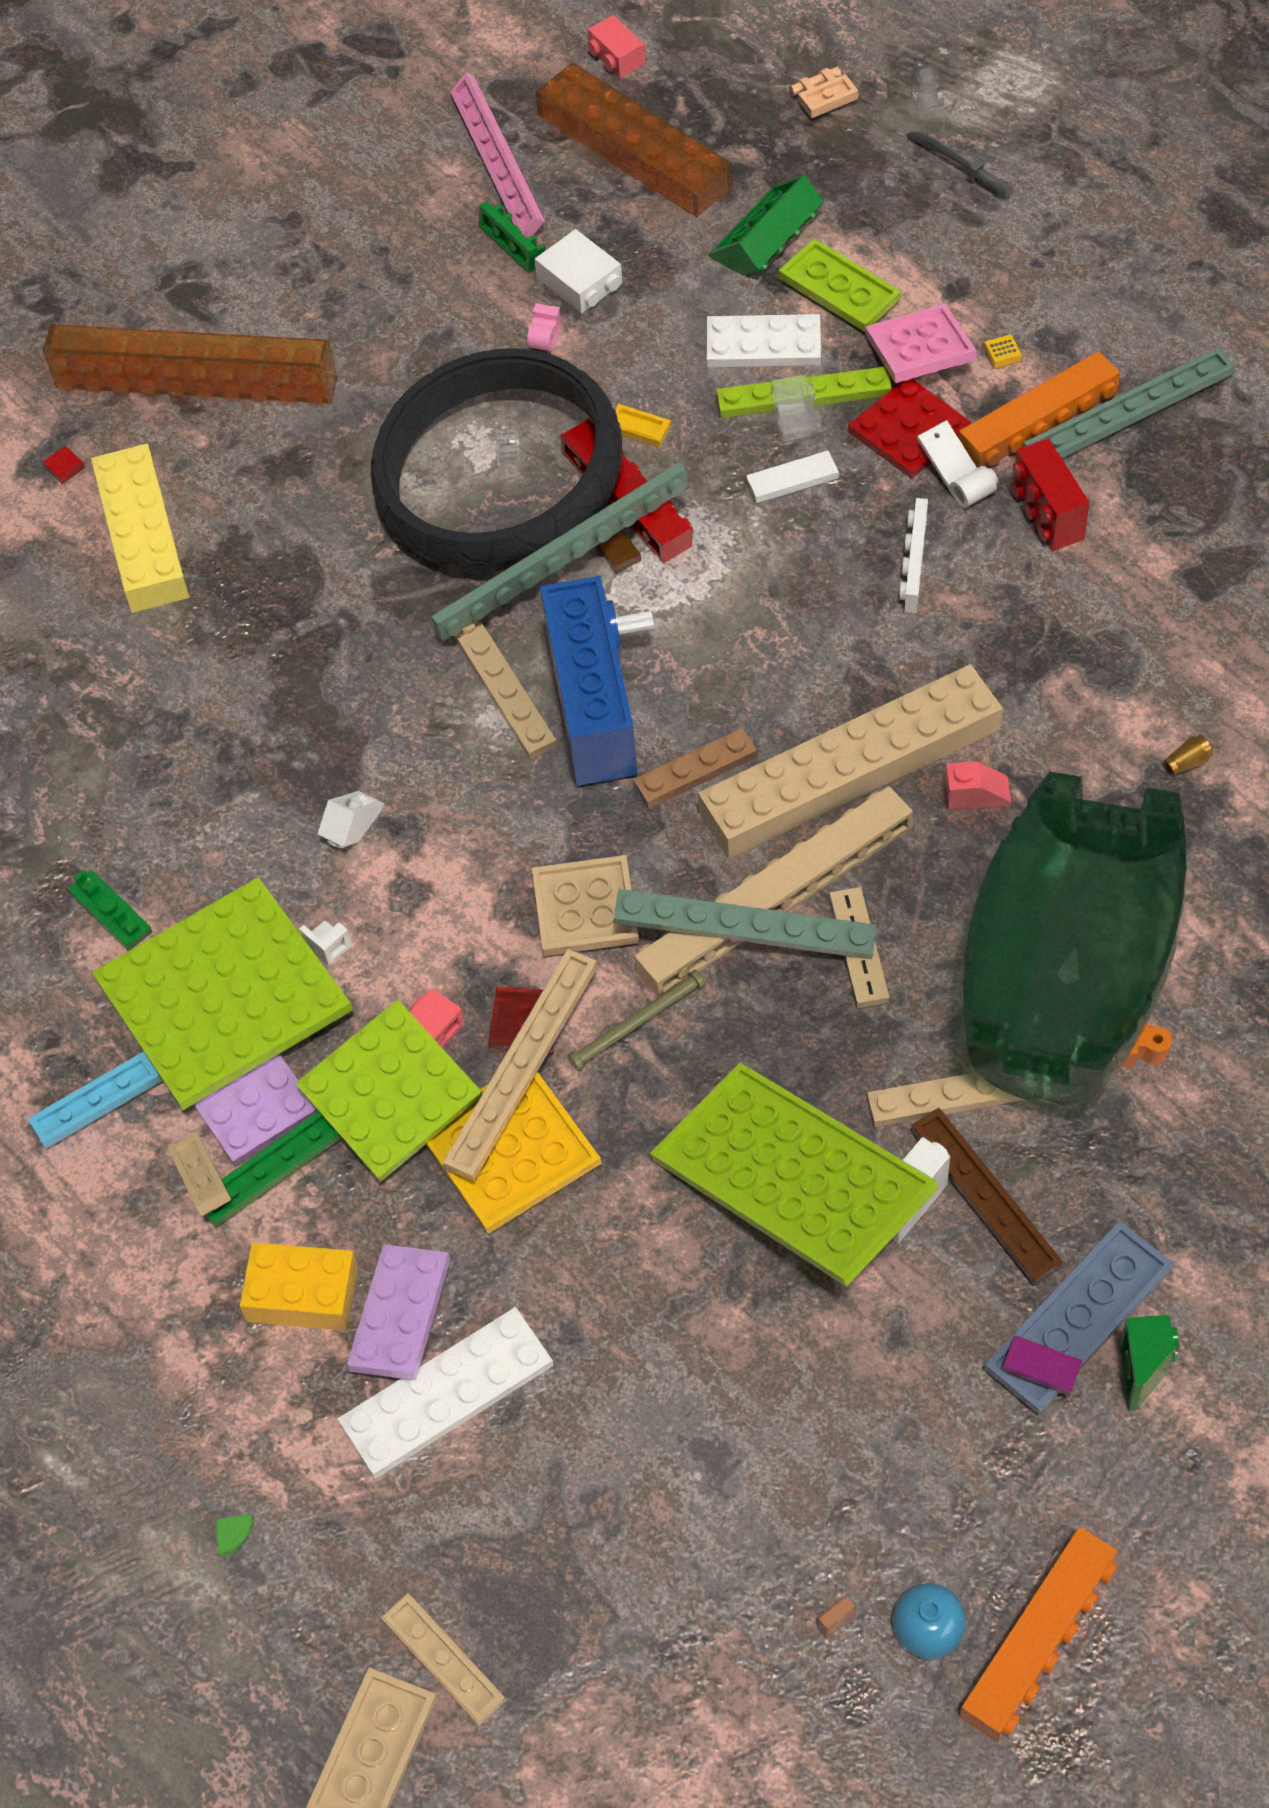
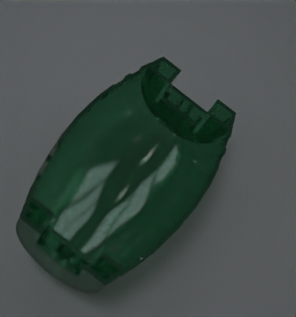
M1049 772L1039 787L1027 799V806L1022 814L1016 816L1011 823L1012 829L1006 839H1002L979 891L966 945L963 1015L969 1061L977 1073L986 1081L1004 1092L1032 1102L1048 1105H1076L1097 1097L1120 1069L1145 1030L1164 989L1175 956L1183 919L1187 876L1185 823L1179 792L1147 787L1141 809L1083 800L1081 776Z

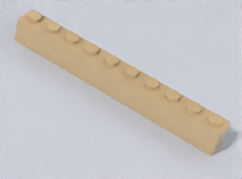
M890 786L881 792L876 791L857 808L848 809L833 824L821 827L816 835L806 842L801 841L797 843L791 852L782 858L773 859L764 870L755 876L750 875L746 877L740 886L731 892L722 893L715 902L788 912L910 830L913 823V810ZM666 931L662 938L653 944L644 945L634 956L636 972L656 996L660 997L689 977L688 973L694 969L698 972L744 941Z

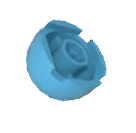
M934 1583L917 1584L906 1590L895 1605L892 1617L893 1633L901 1649L905 1652H910L924 1661L942 1660L954 1653L963 1639L966 1628L964 1608L956 1594L945 1586Z

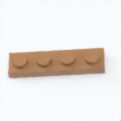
M741 728L633 779L634 787L649 809L758 757V750L744 729Z

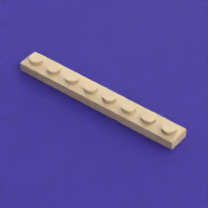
M567 949L444 1159V1169L474 1182L598 967L596 960Z

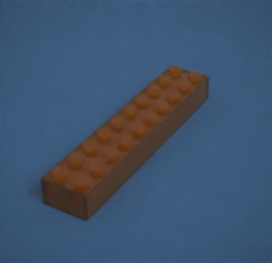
M50 324L43 348L55 388L332 404L337 383V373L330 340Z

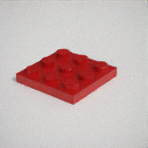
M911 378L908 381H901L848 424V432L912 479L932 463L917 440L919 435L947 420L959 439V431L972 424V422Z

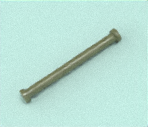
M694 969L688 973L689 977L595 1041L577 1053L574 1051L569 1053L567 1057L575 1070L580 1071L584 1068L585 1062L695 988L701 989L704 987L705 981L700 973Z

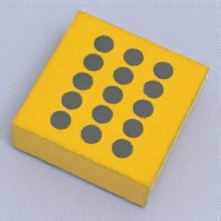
M1012 334L984 342V349L994 369L1021 362L1022 354Z

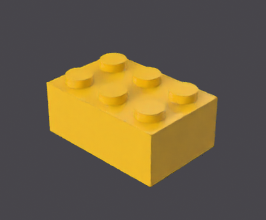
M252 1242L240 1301V1308L246 1322L348 1331L359 1268L354 1252L350 1250Z

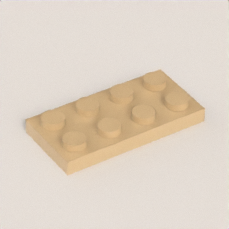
M369 1667L306 1808H390L437 1701V1695Z

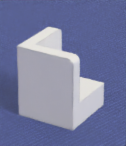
M323 921L313 931L309 930L305 925L298 929L315 955L328 966L352 946L348 929L339 922L333 927L327 921Z

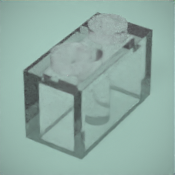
M806 374L772 380L770 392L781 445L816 439L818 428H821V417L819 411H814L812 401L816 400L813 383L808 384Z

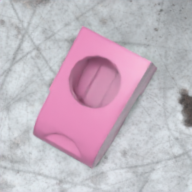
M536 303L533 310V321L528 330L527 345L528 348L551 352L562 327L560 307Z

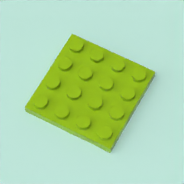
M398 999L295 1083L304 1096L380 1182L482 1096V1091Z

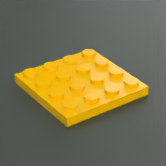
M538 1072L474 1182L444 1169L443 1161L478 1101L425 1144L487 1234L601 1165L600 1156ZM488 1084L480 1089L482 1091V1094L484 1093Z

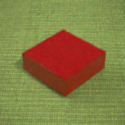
M67 446L62 447L43 461L44 467L62 484L85 468L83 461Z

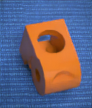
M1124 1024L1120 1036L1121 1067H1134L1137 1059L1144 1060L1150 1064L1164 1062L1172 1045L1173 1039L1170 1032L1160 1026Z

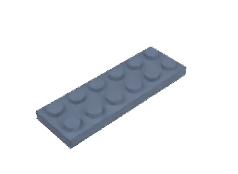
M1119 1221L985 1364L984 1370L1040 1415L1060 1392L1002 1370L1014 1336L1017 1335L1083 1360L1081 1370L1126 1321V1318L1139 1307L1172 1271L1174 1263Z

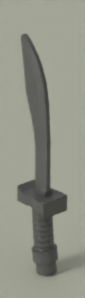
M921 132L907 133L906 136L931 151L949 157L967 169L969 176L966 181L973 185L977 180H980L1001 195L1009 196L1012 193L1013 186L1009 185L1007 181L998 179L983 169L986 161L982 158L971 163L951 148Z

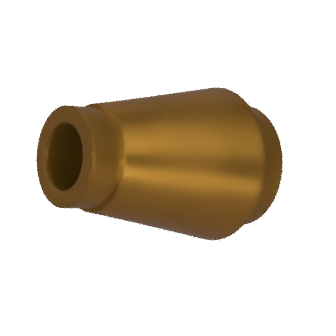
M1203 735L1190 736L1169 757L1164 759V763L1168 771L1174 776L1177 773L1208 763V758L1213 756V750Z

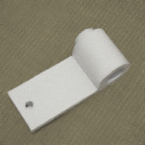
M947 420L917 437V440L952 496L961 507L967 508L996 491L998 478L995 472L985 466L976 468Z

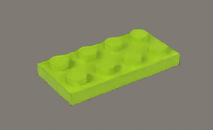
M815 238L778 270V278L864 332H866L865 326L876 323L901 299V291Z

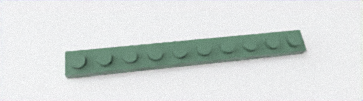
M678 462L572 528L564 535L556 538L431 616L438 637L443 642L447 638L457 635L463 628L476 620L483 619L495 608L508 603L513 597L524 590L534 587L543 578L551 573L558 572L567 563L575 558L582 557L591 548L599 543L606 542L612 535L625 527L633 525L636 520L647 513L657 510L660 505L671 498L681 495L689 488L686 468Z

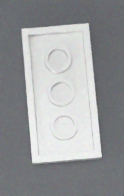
M820 314L707 316V367L821 365Z

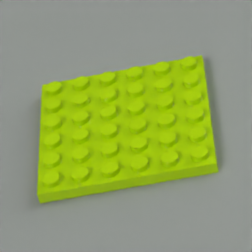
M259 877L92 972L96 982L182 1111L353 1011L351 1002Z

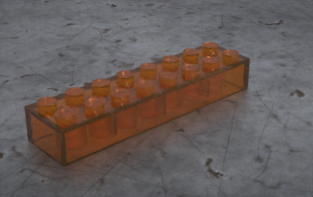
M573 62L536 91L539 117L696 218L733 187L732 163Z

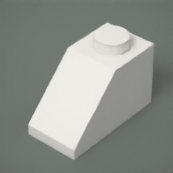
M360 791L330 799L327 802L318 835L328 839L327 842L339 848L357 843L382 811L385 803Z

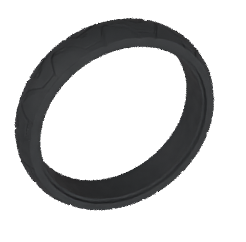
M504 348L481 351L469 356H463L438 367L432 373H428L417 381L399 398L390 410V413L387 414L378 433L371 458L370 474L374 499L383 520L406 547L429 561L438 562L437 564L448 568L469 572L507 570L597 514L608 503L621 471L623 451L620 423L618 422L616 411L612 408V404L605 392L586 372L577 369L578 367L557 356L531 349L529 351L519 348ZM505 389L545 391L569 400L584 411L596 427L594 450L580 480L564 498L549 510L519 525L497 531L477 533L447 530L420 519L400 500L399 479L401 469L417 437L445 411L470 398Z

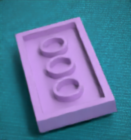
M383 1244L348 1358L347 1367L349 1372L416 1380L451 1260L448 1252Z

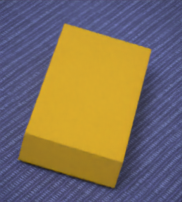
M618 404L615 408L622 436L660 448L671 428V420Z

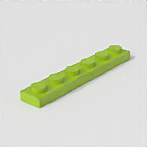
M886 367L719 388L716 389L720 417L727 418L879 398L888 393L892 387Z

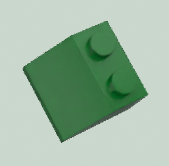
M1169 1315L1126 1318L1119 1345L1129 1411L1138 1409L1167 1375L1170 1362L1175 1361L1174 1349L1179 1348V1336L1177 1328L1171 1327Z

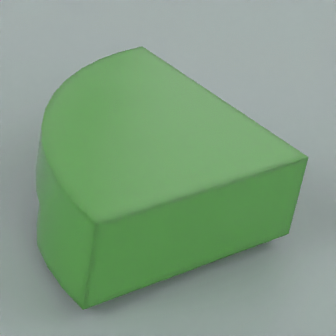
M252 1514L216 1519L218 1554L220 1558L236 1552L237 1548L251 1534L254 1525Z

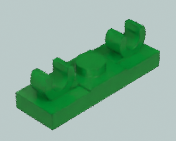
M487 201L480 204L479 227L528 273L535 270L534 259L546 251V245L537 246L536 236L526 238L521 233L519 227L512 223V214L503 215V205L493 207Z
M92 869L88 873L85 870L74 877L75 883L67 888L69 895L127 951L134 948L153 932L151 926Z

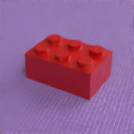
M1047 438L1017 449L1015 463H1013L1014 478L1013 482H1011V490L1016 499L1020 498L1023 503L1027 518L1033 520L1036 524L1040 539L1043 542H1047L1052 552L1085 540L1090 502L1051 440Z

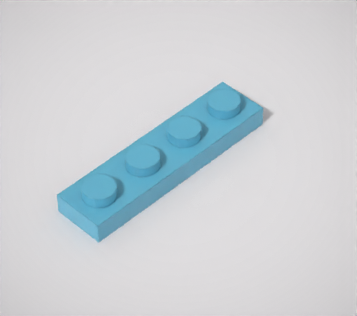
M142 1052L28 1118V1121L45 1149L162 1081L145 1053Z

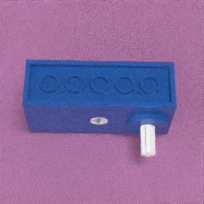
M601 576L540 586L546 636L576 786L638 775L633 722L617 652H621L619 634L654 628L652 612L648 611L616 617L613 601H606Z

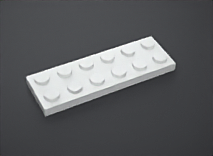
M514 1307L420 1366L416 1380L400 1379L337 1419L370 1473L376 1479L553 1367V1360L518 1309Z

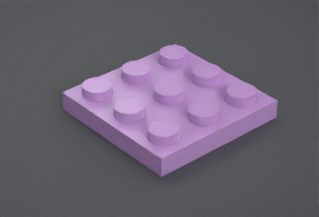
M280 1054L193 1104L235 1167L262 1151L318 1112L296 1086L295 1083L298 1082V1079Z

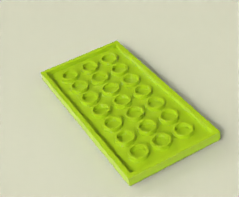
M741 1062L650 1152L654 1162L846 1287L939 1189L935 1179Z

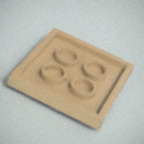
M626 855L532 868L543 956L564 954L567 949L578 952L639 943L637 926L614 923L618 888L631 890Z

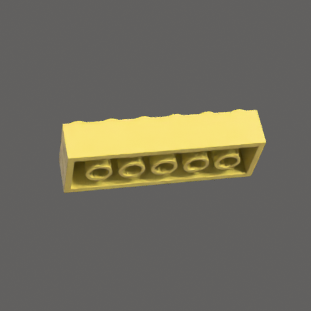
M148 443L91 458L118 568L131 612L134 613L190 598Z

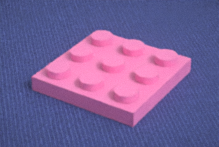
M946 304L865 326L866 337L895 383L908 381L911 378L936 373L939 370L977 360V350Z

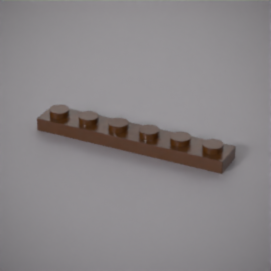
M939 1107L912 1124L911 1131L919 1140L924 1137L931 1143H939L947 1150L948 1155H950L949 1179L1034 1285L1062 1267L1063 1261Z

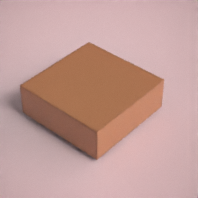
M848 1596L843 1597L819 1616L818 1629L826 1639L855 1617L856 1606Z

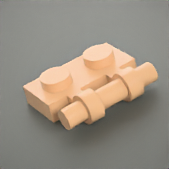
M838 67L830 70L825 68L820 70L818 75L810 78L803 77L798 79L796 84L789 86L791 95H798V102L811 118L857 100L859 95L858 89L847 75L841 76V71Z

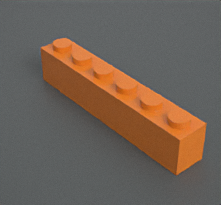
M1097 351L959 431V440L976 468L980 466H985L986 468L994 466L1002 458L1011 453H1016L1017 449L1024 447L1025 441L1070 420L1082 412L1089 411L1102 400L1113 397L1118 392L1121 372L1103 354Z
M1079 1526L962 1705L960 1718L997 1743L1003 1734L1009 1737L1012 1735L1021 1720L1017 1712L1023 1703L1030 1706L1041 1689L1037 1681L1042 1673L1051 1674L1061 1655L1056 1653L1063 1641L1067 1644L1071 1643L1080 1628V1625L1076 1623L1082 1611L1087 1614L1090 1613L1100 1596L1095 1593L1096 1589L1102 1581L1108 1584L1117 1571L1119 1565L1114 1563L1118 1550Z

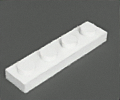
M916 498L915 510H909L907 528H913L912 534L906 533L905 552H910V557H904L902 575L907 576V582H901L899 600H905V612L917 613L928 499Z

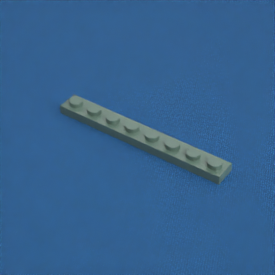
M1218 347L1025 441L1024 447L1049 438L1061 458H1064L1233 375L1235 365Z
M619 888L614 915V923L865 959H872L874 952L875 924Z

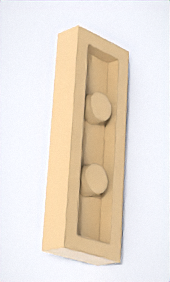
M197 1132L168 1148L201 1216L231 1200Z

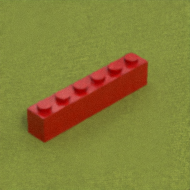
M589 418L560 435L562 454L582 475L590 462L596 438V427ZM624 453L621 471L608 501L609 505L648 482L641 475L639 467L634 462L630 463L624 456ZM670 500L629 526L663 564L692 547L693 527L687 518H682L676 512Z

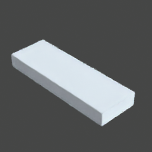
M825 451L746 475V483L755 502L760 503L838 479L839 471L829 451Z

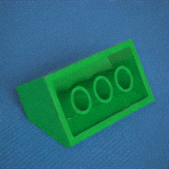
M805 175L775 185L708 255L711 259L742 275L751 272L758 274L769 265L768 260L771 256L779 254L785 248L784 243L787 239L795 237L801 231L800 226L817 214L816 209L823 200Z

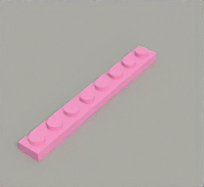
M466 72L450 92L508 213L512 214L514 225L519 227L521 233L526 238H529L535 234L545 220L474 75Z

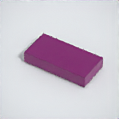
M1015 1335L1002 1370L1070 1396L1083 1360Z

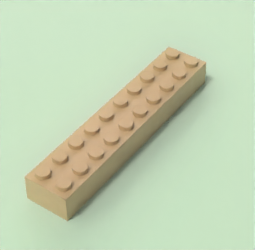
M969 664L698 792L699 814L728 859H731L1001 730L1003 708L973 666Z

